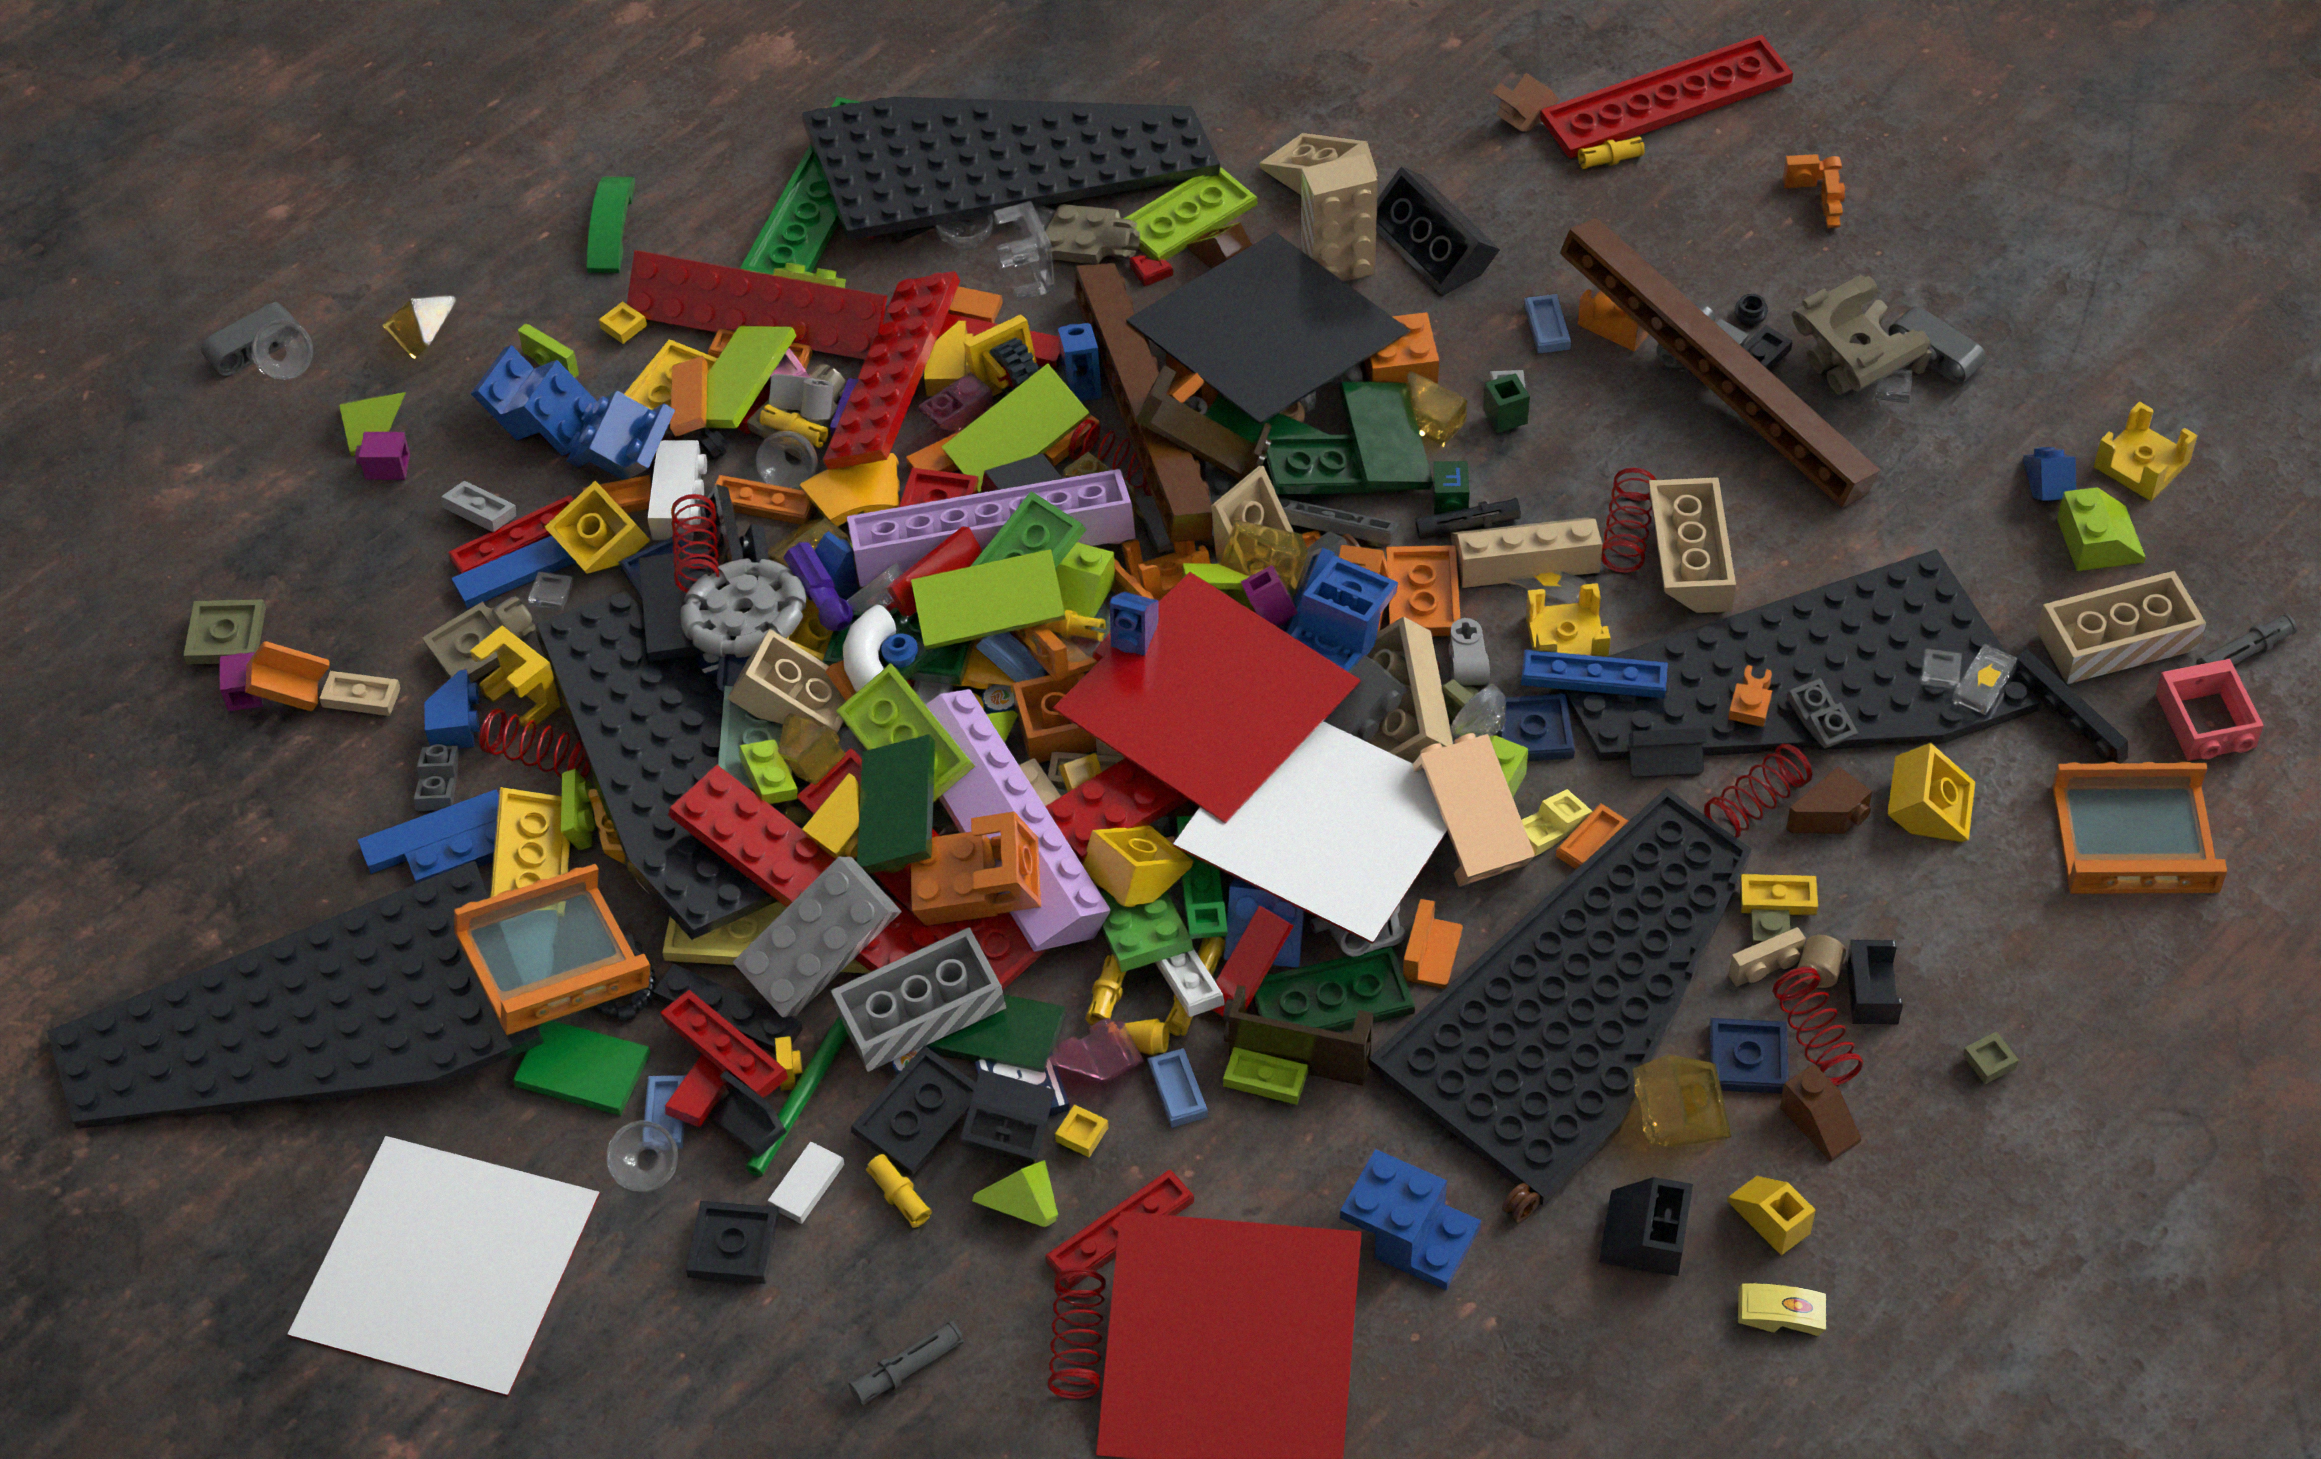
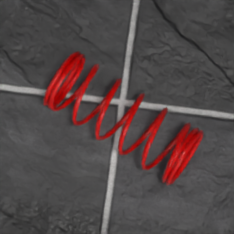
M1091 419L1084 420L1077 426L1070 439L1068 447L1069 456L1076 461L1082 458L1086 466L1092 467L1097 465L1100 472H1105L1101 469L1100 462L1112 449L1116 437L1115 431L1108 432L1103 438L1099 447L1097 462L1087 463L1085 455L1096 443L1101 429L1099 423H1095ZM1091 423V428L1084 439L1082 451L1074 456V447L1079 434ZM1110 434H1113L1109 448L1100 458L1106 439ZM1130 438L1124 439L1118 446L1111 470H1116L1126 458L1131 445ZM1128 441L1126 451L1116 465L1118 453L1123 444ZM1135 452L1131 458L1128 467L1127 477L1123 479L1124 481L1128 479V483L1131 488L1138 489L1143 487L1145 494L1147 496H1152L1148 485L1146 490L1147 481L1145 475L1143 476V483L1141 485L1134 486L1131 483L1130 477L1133 476V474L1140 467V463H1138L1135 469L1131 472V468L1136 457Z
M1625 468L1614 476V487L1611 493L1612 500L1609 503L1610 514L1606 519L1607 528L1604 531L1601 561L1606 567L1616 572H1634L1644 565V552L1647 549L1644 541L1649 537L1647 526L1652 521V517L1649 514L1652 511V505L1646 511L1637 506L1621 507L1616 501L1619 497L1624 496L1636 501L1649 500L1651 503L1650 492L1647 494L1625 492L1619 487L1623 482L1630 480H1639L1649 484L1648 480L1628 478L1617 483L1621 475L1632 472L1643 474L1651 480H1657L1654 475L1642 468ZM1613 503H1615L1618 508L1612 511ZM1625 508H1634L1643 512H1632ZM1623 510L1634 515L1647 514L1648 522L1643 525L1634 520L1619 521L1613 513ZM1612 517L1616 522L1609 524ZM1623 522L1635 523L1640 526H1630ZM1619 523L1631 529L1644 528L1646 536L1640 539L1631 534L1616 535L1611 530V527ZM1609 531L1613 536L1607 539V532ZM1621 537H1632L1637 540H1628ZM1613 538H1618V539H1620V540H1617V541H1611V542H1609V541L1612 540ZM1641 542L1643 544V550L1634 543ZM1612 546H1627L1636 550L1638 554L1621 553L1613 549ZM1607 548H1610L1613 552L1626 557L1640 555L1641 561L1633 567H1618L1606 558L1604 552Z
M699 494L684 495L678 498L671 508L672 539L674 543V580L676 586L685 593L689 589L682 586L678 580V575L691 581H697L698 579L687 577L681 573L684 567L693 569L710 567L716 573V577H719V570L717 568L719 566L717 562L718 550L716 549L718 542L715 536L717 528L714 523L716 520L715 505L711 499ZM687 499L703 500L710 505V507L703 504L687 505L679 509L675 514L676 507ZM694 506L704 507L712 513L709 519L700 516L689 517L683 521L677 519V516L683 510ZM693 519L706 520L696 525L685 524L686 521ZM713 526V533L706 529ZM681 527L688 531L679 535L677 529ZM696 531L711 535L702 541H691L683 538L686 534ZM713 538L714 545L707 543V541H710ZM681 539L684 542H688V544L680 548L678 541ZM695 544H705L711 547L708 552L693 554L683 550ZM714 550L715 557L713 558L711 556H708L707 554H710ZM680 552H683L687 555H691L684 558L683 560H681L678 557ZM694 557H706V558H708V559H711L712 562H709V561H707V560H702V559H692V560H688V559L694 558ZM692 564H702L704 566H692Z
M499 708L492 710L486 716L479 734V745L482 751L492 755L504 753L507 760L510 761L520 758L527 767L538 764L542 772L547 773L555 770L557 776L562 778V774L558 772L557 767L568 751L570 745L569 732H564L558 739L554 751V766L550 769H544L540 765V761L546 755L553 739L552 726L549 725L541 733L536 751L537 760L529 764L525 762L523 755L530 748L534 740L536 722L531 720L526 724L519 744L520 755L512 758L508 756L506 749L512 744L517 735L520 723L519 716L515 714L507 722L505 711ZM500 712V730L494 743L489 747L490 725L493 717ZM513 718H516L514 733L505 746L507 730ZM532 723L533 732L530 741L522 752L524 736ZM550 729L548 744L540 756L541 742L547 730ZM567 735L564 752L557 762L560 743L564 736ZM580 740L570 755L567 771L577 770L585 757L583 750L581 758L574 768L576 758L582 748ZM502 742L503 749L501 751L494 752ZM588 760L580 774L583 778L588 775L591 769Z
M1781 744L1776 748L1774 754H1768L1764 757L1762 764L1751 767L1748 775L1738 777L1735 786L1724 788L1721 797H1713L1704 804V814L1715 822L1710 813L1711 804L1719 806L1724 810L1729 821L1735 826L1736 834L1734 837L1738 838L1741 836V830L1747 831L1749 829L1748 818L1742 809L1753 819L1761 820L1763 818V810L1758 801L1768 809H1775L1777 807V800L1773 792L1781 798L1788 799L1790 797V788L1786 780L1794 787L1802 788L1812 780L1811 765L1805 755L1795 746ZM1781 749L1790 750L1800 759L1807 772L1806 780H1804L1802 773L1791 760L1780 755ZM1775 757L1783 777L1776 770L1765 766L1767 759ZM1782 759L1788 762L1797 771V773L1800 776V779L1794 776L1787 769ZM1762 767L1764 778L1769 787L1758 778L1751 776L1753 770ZM1765 768L1775 773L1782 780L1788 791L1786 796L1780 794L1772 786ZM1749 778V785L1756 799L1749 792L1738 787L1740 780ZM1752 779L1760 783L1769 792L1774 801L1773 806L1767 805L1758 796L1752 784ZM1735 789L1737 800L1742 809L1734 802L1724 798L1726 791ZM1738 790L1748 795L1754 801L1760 811L1759 817L1754 816L1746 809L1740 799ZM1724 801L1733 805L1741 813L1746 822L1745 828L1741 827L1736 814Z
M1800 967L1793 969L1778 978L1773 985L1772 992L1775 998L1780 1000L1779 1006L1781 1010L1789 1014L1788 1024L1791 1028L1797 1030V1042L1806 1047L1805 1058L1816 1066L1817 1064H1822L1819 1069L1823 1073L1841 1061L1849 1059L1858 1060L1856 1067L1849 1073L1829 1078L1835 1086L1843 1084L1854 1078L1861 1071L1864 1062L1860 1055L1851 1053L1855 1045L1847 1041L1830 1047L1816 1061L1809 1057V1047H1822L1839 1040L1844 1035L1846 1027L1843 1025L1830 1026L1817 1033L1808 1044L1801 1041L1799 1037L1800 1031L1816 1030L1826 1026L1836 1018L1838 1011L1832 1008L1822 1009L1809 1016L1800 1027L1794 1026L1791 1021L1792 1014L1798 1015L1815 1011L1827 1002L1829 994L1826 992L1810 994L1801 999L1791 1011L1785 1009L1783 1001L1797 999L1813 991L1821 981L1818 972L1814 968ZM1803 973L1814 974L1798 979L1783 994L1777 993L1778 988L1788 979ZM1813 978L1804 988L1794 993L1786 994L1798 983ZM1814 996H1826L1825 1000L1813 1008L1804 1011H1794L1800 1004ZM1824 1012H1834V1015L1826 1022L1814 1027L1803 1028L1815 1016ZM1836 1028H1842L1843 1030L1830 1041L1811 1044L1827 1031ZM1843 1045H1851V1049L1846 1053L1826 1061H1820L1833 1049Z
M1070 1268L1059 1272L1054 1278V1291L1058 1298L1053 1303V1311L1057 1317L1053 1320L1051 1326L1056 1337L1050 1343V1350L1055 1356L1049 1362V1370L1052 1372V1375L1048 1378L1047 1384L1048 1388L1060 1397L1082 1399L1095 1395L1099 1391L1100 1375L1095 1371L1082 1368L1055 1372L1053 1362L1056 1358H1059L1073 1365L1090 1366L1097 1364L1101 1360V1355L1096 1351L1081 1348L1069 1349L1057 1354L1054 1349V1343L1060 1338L1072 1345L1093 1346L1103 1340L1102 1336L1090 1329H1071L1058 1334L1055 1324L1058 1319H1062L1066 1323L1075 1326L1092 1327L1099 1325L1104 1319L1098 1312L1087 1309L1070 1310L1060 1315L1057 1311V1303L1062 1299L1066 1303L1078 1307L1099 1306L1105 1301V1298L1100 1293L1106 1288V1280L1100 1273L1094 1270ZM1072 1275H1085L1099 1280L1101 1285L1094 1290H1072L1061 1286L1060 1281ZM1099 1296L1101 1301L1094 1304H1082L1067 1300L1064 1297L1088 1298ZM1073 1313H1090L1097 1315L1100 1320L1094 1323H1079L1068 1320L1063 1316ZM1083 1332L1097 1335L1098 1340L1082 1343L1066 1339L1062 1336ZM1085 1352L1096 1355L1097 1360L1078 1362L1063 1358L1061 1355ZM1063 1377H1081L1090 1381H1072ZM1060 1379L1074 1385L1095 1384V1387L1087 1391L1074 1392L1061 1390L1055 1387L1052 1382Z

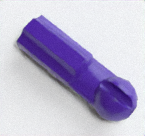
M799 542L796 546L789 548L783 558L794 576L799 577L808 599L814 601L819 609L818 617L820 624L829 631L845 630L851 624L853 618L851 605L845 599L839 598L834 589L835 584L810 543Z

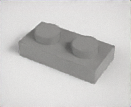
M466 481L461 482L441 496L442 508L492 532H495L517 516L516 505Z

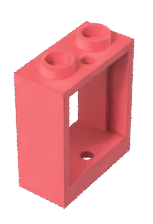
M2230 659L2161 673L2155 695L2187 761L2201 758L2211 759L2217 755L2231 752L2242 753L2257 747L2264 725ZM2220 694L2236 727L2198 734L2182 701Z

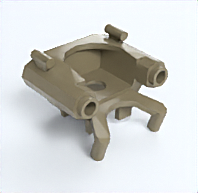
M1859 275L1829 292L1826 289H1822L1803 299V306L1795 309L1791 314L1793 324L1799 333L1805 337L1812 334L1818 345L1807 351V358L1813 370L1821 374L1833 368L1827 372V380L1837 395H1842L1851 389L1859 392L1912 362L1911 370L1914 373H1924L1932 354L1929 350L1931 346L1930 340L1921 330L1917 332L1913 329L1903 335L1899 332L1891 336L1883 331L1880 325L1888 306L1882 300H1875L1866 313L1863 314L1862 306L1871 302L1873 295L1878 292L1877 285L1870 276L1864 277ZM1856 336L1862 344L1850 343V340Z

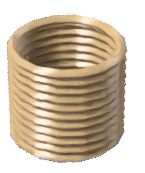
M1827 935L1811 936L1806 941L1798 968L1811 967L1816 969L1821 978L1817 987H1831L1837 983L1846 956V949L1833 937ZM1803 973V974H1799V977H1800V978H1803V977H1805V976H1810V975H1814V974H1812V973ZM1813 978L1807 979L1804 982L1809 984Z

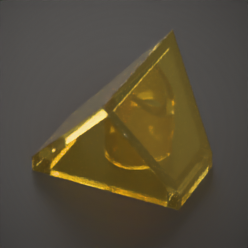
M452 296L410 299L382 325L403 349L415 359L430 345L456 299Z

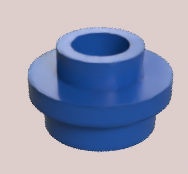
M896 634L884 641L881 650L884 659L889 664L891 663L894 667L902 668L910 665L915 660L918 646L912 636Z

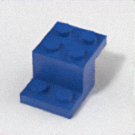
M512 345L505 347L471 392V395L516 441L540 433L562 456L571 452L568 450V445L574 434L581 432L585 423L581 420L585 409L590 403L594 404L597 402L558 360L533 368Z
M617 390L606 397L602 396L598 402L590 403L585 409L581 418L585 423L581 432H576L568 445V450L571 453L566 462L577 468L591 462L621 480L630 479L649 468L675 409L663 403L651 410Z
M1334 555L1303 594L1298 626L1291 636L1350 673L1363 656H1367L1374 647L1381 612L1396 594L1398 582Z
M1234 876L1229 892L1228 936H1226L1224 960L1230 958L1259 906H1262L1294 925L1272 965L1299 968L1303 926L1307 918V912Z
M1377 1149L1374 1150L1340 1209V1219L1376 1235L1375 1259L1444 1290L1448 1289L1481 1228V1220L1445 1205L1447 1180Z

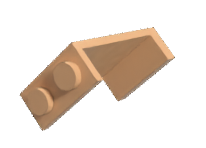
M1474 733L1466 734L1455 739V744L1442 747L1441 743L1430 745L1420 751V756L1413 763L1414 771L1425 770L1461 866L1454 872L1459 887L1524 867L1535 857L1488 734L1476 737Z

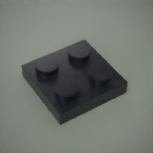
M700 1201L686 1267L688 1278L766 1284L779 1220L778 1207Z

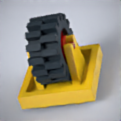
M1021 314L963 341L975 395L981 401L1001 392L1008 395L1038 371L1039 367L1036 362L1028 321Z

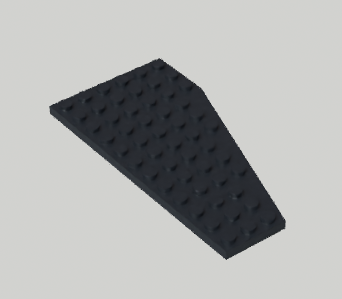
M894 96L802 112L805 130L848 241L1189 180L1202 175L1204 177L1217 175L1220 171V162L1192 106Z
M1937 549L1606 656L1668 662L1665 698L1559 689L1561 694H1566L1568 707L1599 761L1630 760L1628 734L1632 731L1706 728L1707 742L1703 744L1704 756L1759 753L1760 749L1777 748L1781 744H1790L1795 747L1817 746V750L1873 747L1874 743L1919 740H1931L1932 744H1942L2037 712L2040 704L2032 690L2016 676L2018 669ZM1992 664L1991 668L2001 672L1993 687L1983 683L1978 687V671ZM1748 665L1752 666L1751 675L1756 679L1763 678L1766 669L1772 672L1770 687L1767 689L1772 690V696L1764 727L1728 719L1736 684H1743L1744 671ZM1819 678L1822 679L1835 704L1842 703L1858 731L1857 736L1824 748L1812 736L1786 697L1789 690Z
M625 590L537 623V639L545 659L550 662L563 696L562 703L576 739L580 740L593 773L594 785L606 816L613 824L624 852L625 864L629 872L691 940L778 902L777 899L668 816L670 807L711 769L718 765L724 692L717 689V685L689 656L649 662L644 610ZM792 767L791 776L797 786L798 795L808 785L803 777H797L796 771ZM798 798L770 804L801 829L813 817L799 802Z
M1665 788L1369 1058V1067L1517 1185L1526 1183L1530 1187L1529 1192L1539 1194L1541 1197L1540 1203L1544 1205L1620 1132L1734 894L1741 874L1745 871L1751 858L1752 849L1672 791Z
M472 861L48 1030L47 1034L72 1122L77 1129L124 1124L126 1119L176 1113H185L186 1116L244 1110L245 1105L296 1099L313 1102L364 1096L365 1091L417 1085H424L425 1088H434L543 1044L544 1041L538 1025L506 1035L454 933V909L460 908L469 902H478L489 898L476 862ZM500 924L473 932L471 936L499 990L505 993L523 987Z

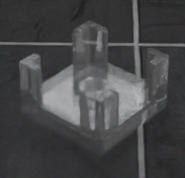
M1031 201L994 211L996 224L1020 219L1021 239L997 246V255L1001 266H1020L1028 263L1036 282L1013 288L1017 301L1055 291L1051 243Z

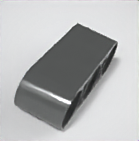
M273 302L209 336L202 344L201 353L220 375L230 376L292 343L299 336L301 326L282 304Z
M1912 307L1890 325L1888 329L1889 336L1899 332L1903 335L1913 329L1917 332L1923 331L1930 340L1931 346L1929 350L1932 352L1927 366L1954 383H1963L1986 362L1985 351L1978 343L1923 308Z

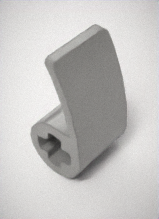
M774 374L771 377L769 404L775 408L799 410L803 417L829 419L831 418L834 384L814 378Z

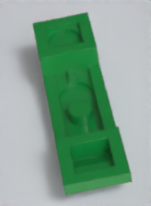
M602 177L598 184L589 226L587 248L588 273H620L624 251L622 237L628 204H632L635 177Z
M1193 816L1177 817L1178 837ZM1182 851L1193 860L1192 867L1182 876L1190 939L1228 936L1219 869Z

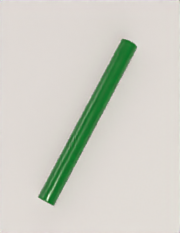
M839 1016L777 1114L787 1132L759 1158L754 1154L745 1166L750 1174L756 1177L763 1176L847 1039L848 1033Z

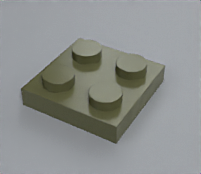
M263 599L194 601L184 650L186 664H220L221 656L256 652L260 646L266 611Z

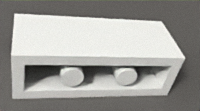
M662 440L658 446L648 511V523L652 540H666L672 537L671 508L678 498L688 494L704 495V483L700 479L702 474L707 473L706 454H701L698 440ZM687 499L681 502L676 507L675 514L679 509L687 505L698 504L699 499ZM694 506L683 510L677 516V519L683 521L689 517H701L700 507ZM701 519L688 520L685 524H700ZM681 527L677 529V532L680 534L688 531ZM694 532L686 534L683 538L693 540Z

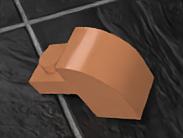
M1525 73L1513 91L1502 83H1499L1493 91V94L1501 101L1498 105L1500 109L1496 114L1523 132L1530 131L1542 122L1540 120L1541 109L1556 105L1559 101V98L1550 88Z

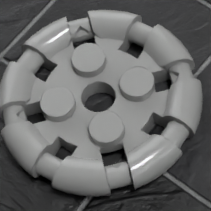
M740 559L718 566L719 577H716V573L710 576L704 574L687 592L684 598L686 605H683L680 610L683 632L688 639H693L695 647L719 657H725L726 654H735L737 658L752 655L769 629L784 638H788L803 618L801 611L806 608V592L799 577L793 576V572L788 567L766 559H761L760 563L751 562L750 559ZM726 583V586H725V587H723V588L720 589V590L717 589V587H719V586H721L722 584ZM743 608H751L748 612L745 613L739 611ZM730 636H736V639L731 640Z

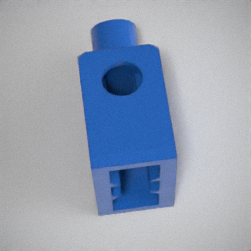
M1069 324L1058 328L1060 360L1065 384L1079 401L1102 398L1098 346L1091 324ZM1076 367L1086 368V375L1077 377Z

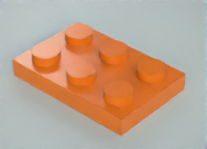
M1456 545L1386 547V562L1391 579L1398 582L1397 592L1388 603L1389 625L1404 616L1430 630L1432 636H1450L1452 624L1460 619Z

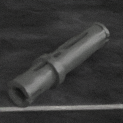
M2285 613L2265 625L2257 624L2249 629V633L2227 643L2204 657L2198 658L2196 665L2230 659L2234 665L2259 651L2265 653L2273 648L2274 643L2297 632L2296 622L2289 614Z
M949 1321L940 1329L922 1338L889 1360L885 1357L877 1362L878 1366L872 1371L848 1384L853 1397L860 1406H863L889 1388L893 1390L902 1385V1380L964 1343L962 1333L953 1321Z

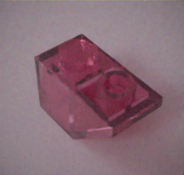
M969 372L920 404L919 411L940 429L959 432L993 407L992 389L972 372Z
M1109 1018L1103 1019L1089 1027L1088 1029L1091 1034L1078 1041L1077 1037L1074 1036L1056 1046L1058 1052L1049 1057L1052 1065L1101 1080H1112L1144 1062L1124 1022H1111Z

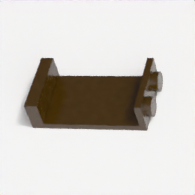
M1164 365L1150 388L1135 421L1239 480H1243L1258 466H1262L1266 458L1265 453L1272 442L1267 438L1271 425L1265 423L1253 443L1167 395L1166 393L1176 371Z
M1238 985L1234 999H1227L1223 1013V1021L1227 1022L1223 1040L1229 1043V1058L1234 1047L1306 1064L1308 1065L1307 1075L1359 1086L1364 1085L1369 1067V1058L1372 1056L1373 1013L1358 1010L1352 1034L1346 1035L1246 1014L1245 986Z

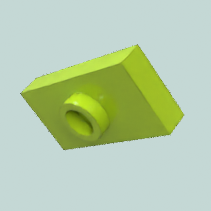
M525 323L518 329L524 354L533 358L540 366L558 360L574 378L579 375L573 350L529 324Z

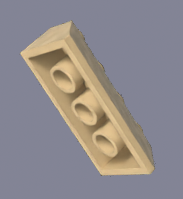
M1719 478L1649 480V492L1664 592L1696 613L1732 611L1736 582Z
M1578 518L1451 533L1452 546L1456 545L1457 567L1462 588L1537 580L1533 575L1538 576L1540 573L1549 572L1562 577L1600 573L1602 541L1596 519Z
M1403 616L1377 632L1375 645L1367 654V657L1379 663L1408 690L1402 696L1400 705L1384 717L1379 723V729L1376 734L1368 739L1367 742L1413 764L1420 756V751L1425 747L1441 743L1442 747L1452 745L1453 741L1431 631Z

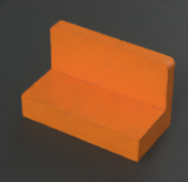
M264 641L246 664L245 693L312 712L318 704V681L328 670L329 660Z
M1420 899L1404 956L1403 975L1405 980L1409 982L1446 989L1449 984L1463 926L1458 923L1434 919L1435 902Z

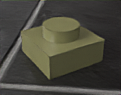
M1751 909L1752 946L1789 931V910Z
M1997 1032L1966 1046L1962 1055L1985 1084L2017 1069L2019 1059Z

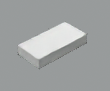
M810 1142L768 1199L769 1206L778 1207L779 1213L802 1224L843 1168V1157Z

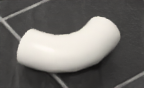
M876 604L868 609L850 626L843 644L844 670L856 692L884 669L879 660L878 652L880 646L887 638L896 634V626L892 616L881 605Z

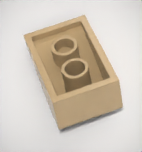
M1307 133L1300 134L1259 163L1262 170L1300 195L1301 168L1365 153L1375 176H1378L1367 141Z
M1258 466L1211 505L1218 564L1249 577L1273 565L1278 574L1303 553L1264 466Z
M771 629L767 631L752 655L749 656L727 698L757 718L830 736H835L843 723V719L836 710L846 702L825 671L829 668L827 664Z

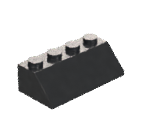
M1401 166L1377 198L1376 231L1442 295L1481 276L1500 251L1483 232L1422 174Z

